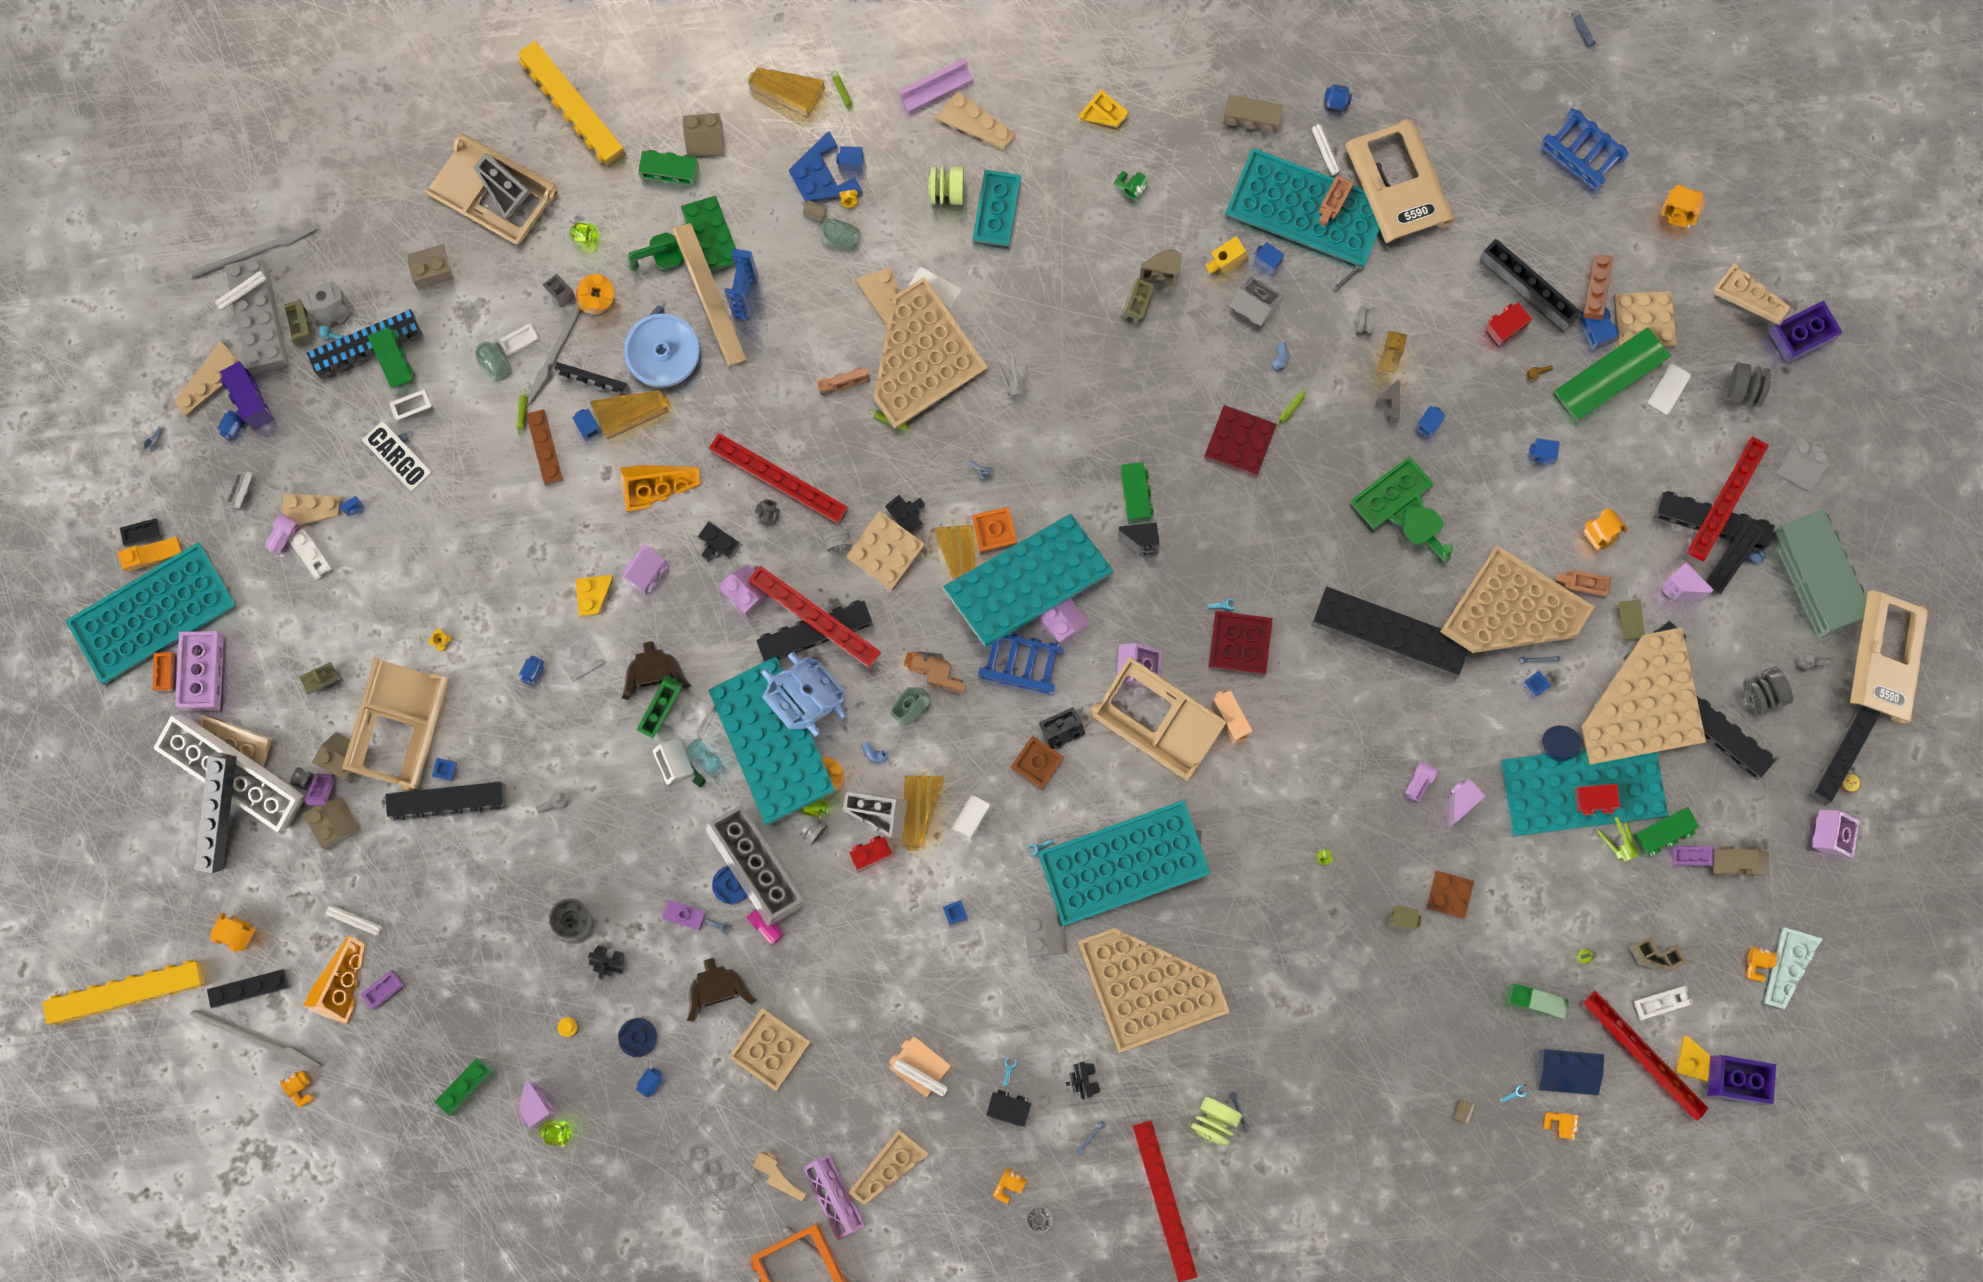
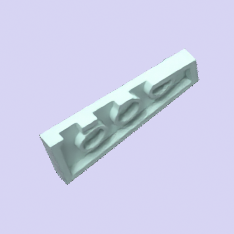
M1785 927L1782 928L1776 950L1777 961L1771 971L1763 1004L1779 1009L1786 1008L1822 938Z

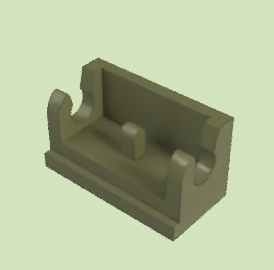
M1137 278L1132 284L1120 317L1125 319L1131 317L1133 322H1137L1139 319L1142 320L1155 285Z
M299 299L285 304L284 307L292 343L298 344L313 340L308 312L302 300Z
M1641 600L1619 602L1623 640L1625 642L1638 641L1642 635H1645Z

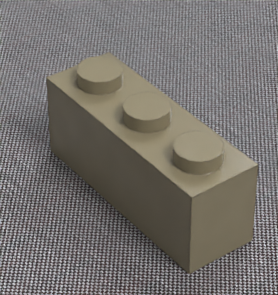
M1229 94L1223 122L1231 126L1242 125L1248 129H1262L1267 133L1278 132L1283 105Z

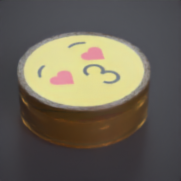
M1848 773L1841 785V789L1846 793H1854L1860 789L1861 780L1856 774Z

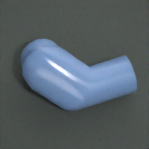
M1286 342L1277 344L1279 355L1272 362L1275 369L1284 368L1290 359Z
M1751 550L1746 558L1756 563H1761L1766 558V553L1762 550L1757 552Z
M866 742L861 746L869 761L880 764L886 762L888 758L886 751H875L870 742Z

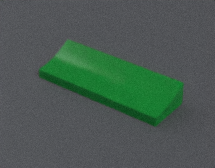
M1647 327L1554 390V393L1576 422L1672 355Z

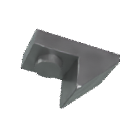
M555 274L542 284L559 307H562L575 297L573 290L558 274Z
M1400 381L1392 384L1375 402L1376 405H1387V417H1390V423H1398L1400 419Z

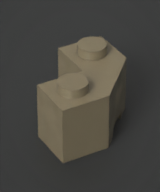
M1722 846L1721 850H1713L1714 874L1723 876L1746 875L1751 877L1770 875L1769 852L1762 851L1761 847L1733 849V846Z
M1651 936L1629 946L1639 965L1664 973L1672 971L1688 962L1678 944L1660 953Z

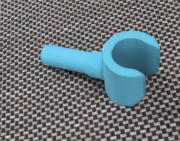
M328 326L319 327V334L322 339H340L345 337L330 333V327Z
M1230 598L1225 603L1208 604V609L1224 608L1230 612L1236 607H1229L1228 602L1233 603L1235 599Z
M1050 839L1042 844H1030L1027 849L1034 846L1036 852L1030 855L1036 856L1039 850L1053 844L1054 841Z
M1008 1057L1005 1060L1006 1074L1003 1083L1005 1086H1008L1012 1070L1016 1067V1059L1013 1066L1007 1064Z
M1523 1084L1518 1086L1513 1093L1503 1097L1502 1101L1506 1102L1518 1096L1525 1097L1531 1092L1523 1094L1521 1089L1527 1086Z

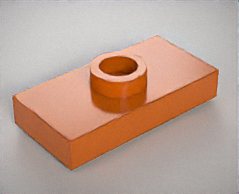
M154 653L153 691H174L175 653Z

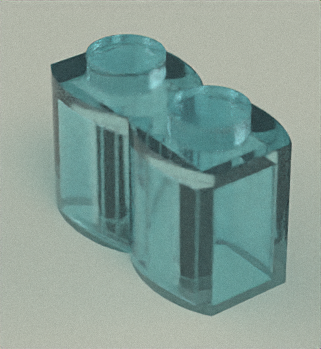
M694 739L685 749L689 757L696 764L701 765L702 769L710 777L717 778L725 770V766L719 757L711 753L701 741Z

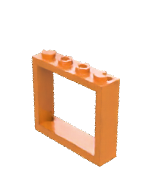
M818 1222L751 1256L752 1261H750L754 1272H758L761 1278L759 1282H771L761 1262V1258L811 1234L833 1282H846Z

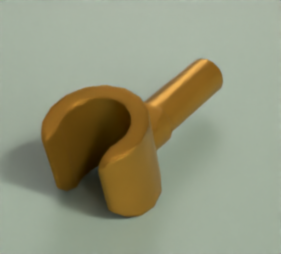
M1553 366L1532 367L1527 372L1528 379H1538L1539 373L1552 370Z

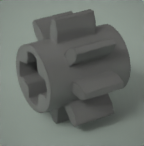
M765 499L757 504L755 513L759 514L758 519L760 521L770 523L778 518L780 509L776 508V502Z

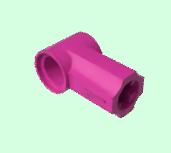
M757 909L746 917L771 945L784 935L777 924L774 923L768 927Z

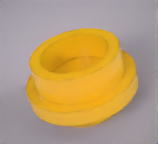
M570 1017L562 1018L557 1025L559 1034L564 1037L573 1036L577 1031L576 1021Z

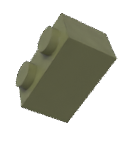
M1396 905L1391 909L1388 929L1412 933L1420 927L1422 915H1419L1418 909Z

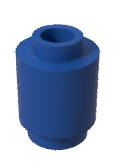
M232 410L224 414L217 427V430L220 431V436L226 439L235 437L242 424L239 415Z
M532 655L529 659H526L518 674L521 677L520 681L527 685H531V683L536 684L544 668V661Z
M655 1067L652 1069L647 1068L637 1082L636 1090L649 1098L664 1080L661 1077L663 1073Z

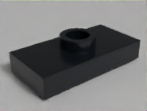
M157 518L120 527L122 542L125 547L162 538Z

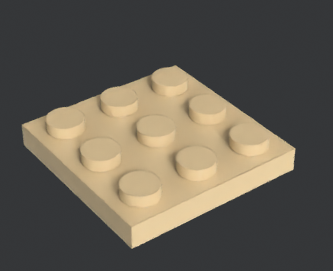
M1671 291L1621 293L1614 295L1616 326L1619 331L1617 338L1618 347L1647 327H1649L1665 348L1677 345Z
M879 511L846 557L887 588L893 590L926 544Z
M762 1008L728 1058L775 1091H778L811 1042Z

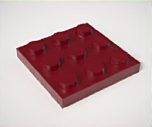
M1223 405L1204 458L1257 477L1277 424Z
M1215 611L1208 668L1266 676L1273 618Z

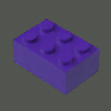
M1824 300L1785 319L1781 325L1775 324L1769 330L1770 336L1787 364L1837 340L1843 333Z
M240 361L219 371L223 377L220 379L221 383L230 392L228 396L231 402L236 404L238 408L236 410L241 420H244L247 426L251 425L254 429H257L275 419L252 374Z
M1725 1055L1710 1056L1707 1096L1758 1105L1774 1104L1777 1064Z

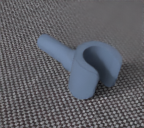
M159 426L153 436L144 439L145 450L149 446L150 452L156 450L155 441L162 431V427Z
M969 461V464L979 471L980 478H991L988 473L994 472L992 467L983 468L974 461Z
M708 918L705 920V923L715 926L725 935L729 933L724 932L722 927L724 925L732 927L727 922L722 924Z

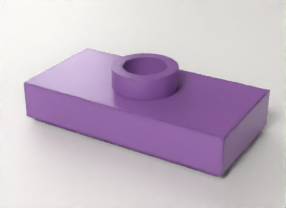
M315 773L305 798L306 804L325 806L335 782V775Z
M1673 846V866H1714L1713 846Z
M668 900L662 919L700 931L706 912Z
M390 970L360 995L370 1009L374 1010L401 989L404 984L395 972Z

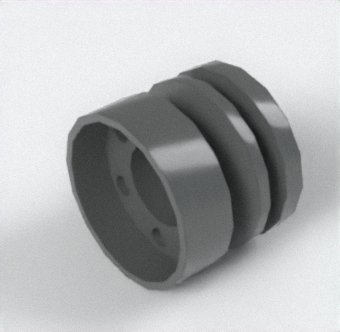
M1737 362L1730 376L1727 400L1741 403L1746 396L1747 405H1752L1754 402V406L1761 407L1770 389L1771 369L1764 368L1761 370V367L1757 366L1751 374L1750 364Z
M1774 666L1761 672V677L1756 674L1751 678L1743 680L1742 686L1745 697L1752 710L1760 717L1766 715L1767 712H1773L1775 707L1780 709L1793 702L1790 684L1778 667Z
M568 898L557 902L553 906L549 914V925L556 937L562 942L578 944L586 940L591 934L593 917L587 906L580 900ZM572 919H574L577 924H573L571 927L568 922H572Z

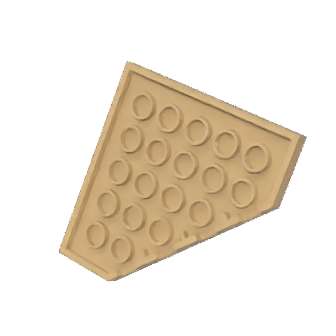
M925 277L893 296L873 397L890 424L896 429L988 368Z
M1496 545L1440 632L1472 653L1576 638L1594 606Z
M1682 628L1645 634L1640 637L1638 643L1581 726L1589 765L1706 742Z
M1115 928L1077 942L1119 1054L1230 1013L1218 979L1213 973L1207 972Z

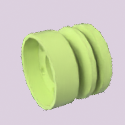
M932 165L928 179V194L931 204H936L937 196H940V204H944L945 196H949L950 205H963L964 166H951L950 173L946 174L944 165H941L940 174H937V165Z
M1205 1097L1199 1109L1207 1115L1205 1118L1196 1115L1195 1119L1200 1121L1202 1125L1192 1123L1190 1128L1195 1130L1199 1136L1215 1144L1228 1146L1230 1141L1225 1139L1223 1135L1233 1137L1234 1134L1226 1128L1228 1125L1237 1127L1243 1115L1216 1100Z

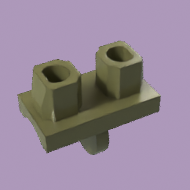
M332 662L315 668L299 677L308 695L340 680Z

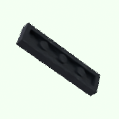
M556 362L554 367L558 376L565 380L572 378L579 384L586 385L588 383L602 391L608 389L611 390V393L622 396V394L628 396L630 391L628 384L559 362Z
M1749 519L1746 521L1705 580L1714 591L1719 594L1723 592L1765 530Z
M281 969L207 989L210 1008L214 1009L289 989L286 971Z

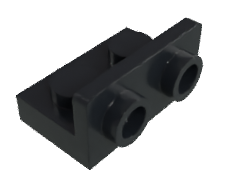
M1074 707L1039 722L1048 745L1052 749L1061 747L1063 744L1078 739L1085 734L1083 724Z

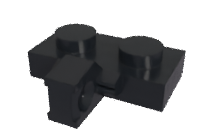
M898 495L885 505V508L895 521L912 534L923 526V523L918 518L920 515L919 510L925 506L921 498L911 503L910 500L905 502Z
M709 521L698 535V538L705 542L704 547L706 548L701 556L708 562L714 554L718 556L720 553L730 559L740 545L739 541Z

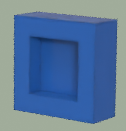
M354 496L341 504L340 507L347 516L359 513L364 505L357 496Z
M1537 671L1523 682L1534 698L1551 686L1540 671Z
M437 758L432 777L452 782L457 763Z
M961 900L943 906L949 926L968 919Z

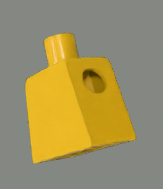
M1235 236L1211 253L1213 260L1205 264V267L1209 274L1220 269L1222 274H1225L1249 259L1245 248L1238 237Z

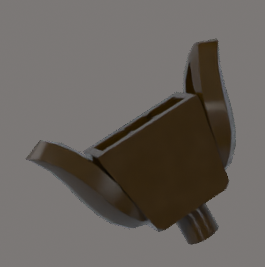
M649 641L643 643L644 653L636 654L635 659L628 665L621 699H631L636 688L642 689L660 685L665 675L682 683V688L684 689L692 685L687 681L676 658L671 654L664 653L661 649L655 650L654 642Z
M714 958L706 959L703 961L705 971L698 973L697 978L693 980L690 986L687 1021L694 1022L699 1015L701 1007L715 1005L738 998L739 996L751 1005L757 999L750 993L745 982L736 971L726 969L724 966L717 968Z

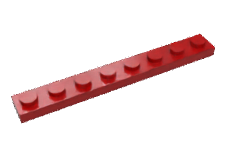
M720 433L717 434L709 447V450L837 524H839L848 509L841 502Z
M1753 436L1750 438L1687 550V554L1702 562L1705 561L1766 452L1768 444Z
M761 565L748 579L752 585L868 668L881 655L880 650Z
M1596 990L1593 991L1583 1002L1587 1009L1601 1021L1604 1027L1609 1029L1615 1038L1629 1050L1630 1054L1643 1065L1645 1070L1657 1079L1658 1083L1672 1095L1673 1099L1684 1107L1690 1116L1696 1121L1701 1119L1708 1110V1107Z
M1152 1120L1133 1125L1132 1127L1178 1282L1197 1278L1198 1275Z

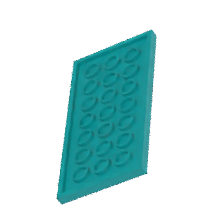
M1253 147L1225 212L1226 216L1355 265H1361L1363 268L1380 229L1364 189L1354 185L1335 219L1330 218L1325 227L1318 224L1322 216L1319 213L1320 206L1335 178Z
M1070 513L944 585L943 590L986 648L1113 574V568Z
M197 542L65 621L99 682L105 685L154 656V653H159L179 641V632H194L237 605L203 546Z
M778 657L769 659L708 690L762 819L767 826L836 792L810 730L807 728L789 729L762 698L769 683L761 672L768 668L772 675L775 676L784 671ZM781 685V689L786 693L785 688ZM787 694V696L792 700V702L798 707L796 701Z
M1580 749L1578 755L1573 759H1568V761H1556L1549 758L1546 754L1500 760L1513 837L1617 824L1615 817L1619 818L1620 823L1669 816L1657 752L1590 765L1586 749ZM1617 784L1620 808L1615 810V813L1603 814V811H1597L1595 815L1589 816L1577 813L1574 792L1577 787Z
M1185 800L1038 852L1062 926L1070 925L1211 875Z

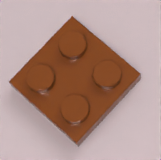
M1032 735L1010 768L1043 790L1063 761L1064 756Z
M1436 870L1426 909L1465 919L1474 880Z

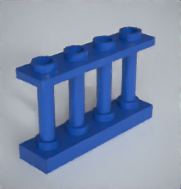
M1571 108L1566 116L1569 121L1555 136H1551L1548 133L1543 138L1540 146L1596 191H1599L1606 181L1603 175L1618 159L1624 162L1629 152L1625 146L1616 143L1610 134L1601 131L1596 123L1586 119L1581 111ZM1576 124L1583 132L1570 147L1566 148L1561 144L1560 140ZM1591 136L1598 143L1584 159H1580L1574 152ZM1603 148H1606L1612 155L1598 171H1595L1589 166V163Z
M733 249L731 256L736 268L732 289L725 288L724 293L731 313L736 319H751L747 300L750 285L753 283L758 284V271L751 251Z
M1019 634L1006 635L992 643L987 666L984 668L980 667L978 678L1053 696L1055 685L1050 680L1056 655H1063L1064 648L1060 644L1053 642L1044 644L1042 640L1031 638V640L1023 639V636ZM1001 641L1012 644L1006 670L1003 673L996 671L994 668ZM1019 645L1031 648L1025 673L1022 677L1015 676L1013 672ZM1038 650L1049 652L1044 676L1041 681L1033 680L1032 677Z

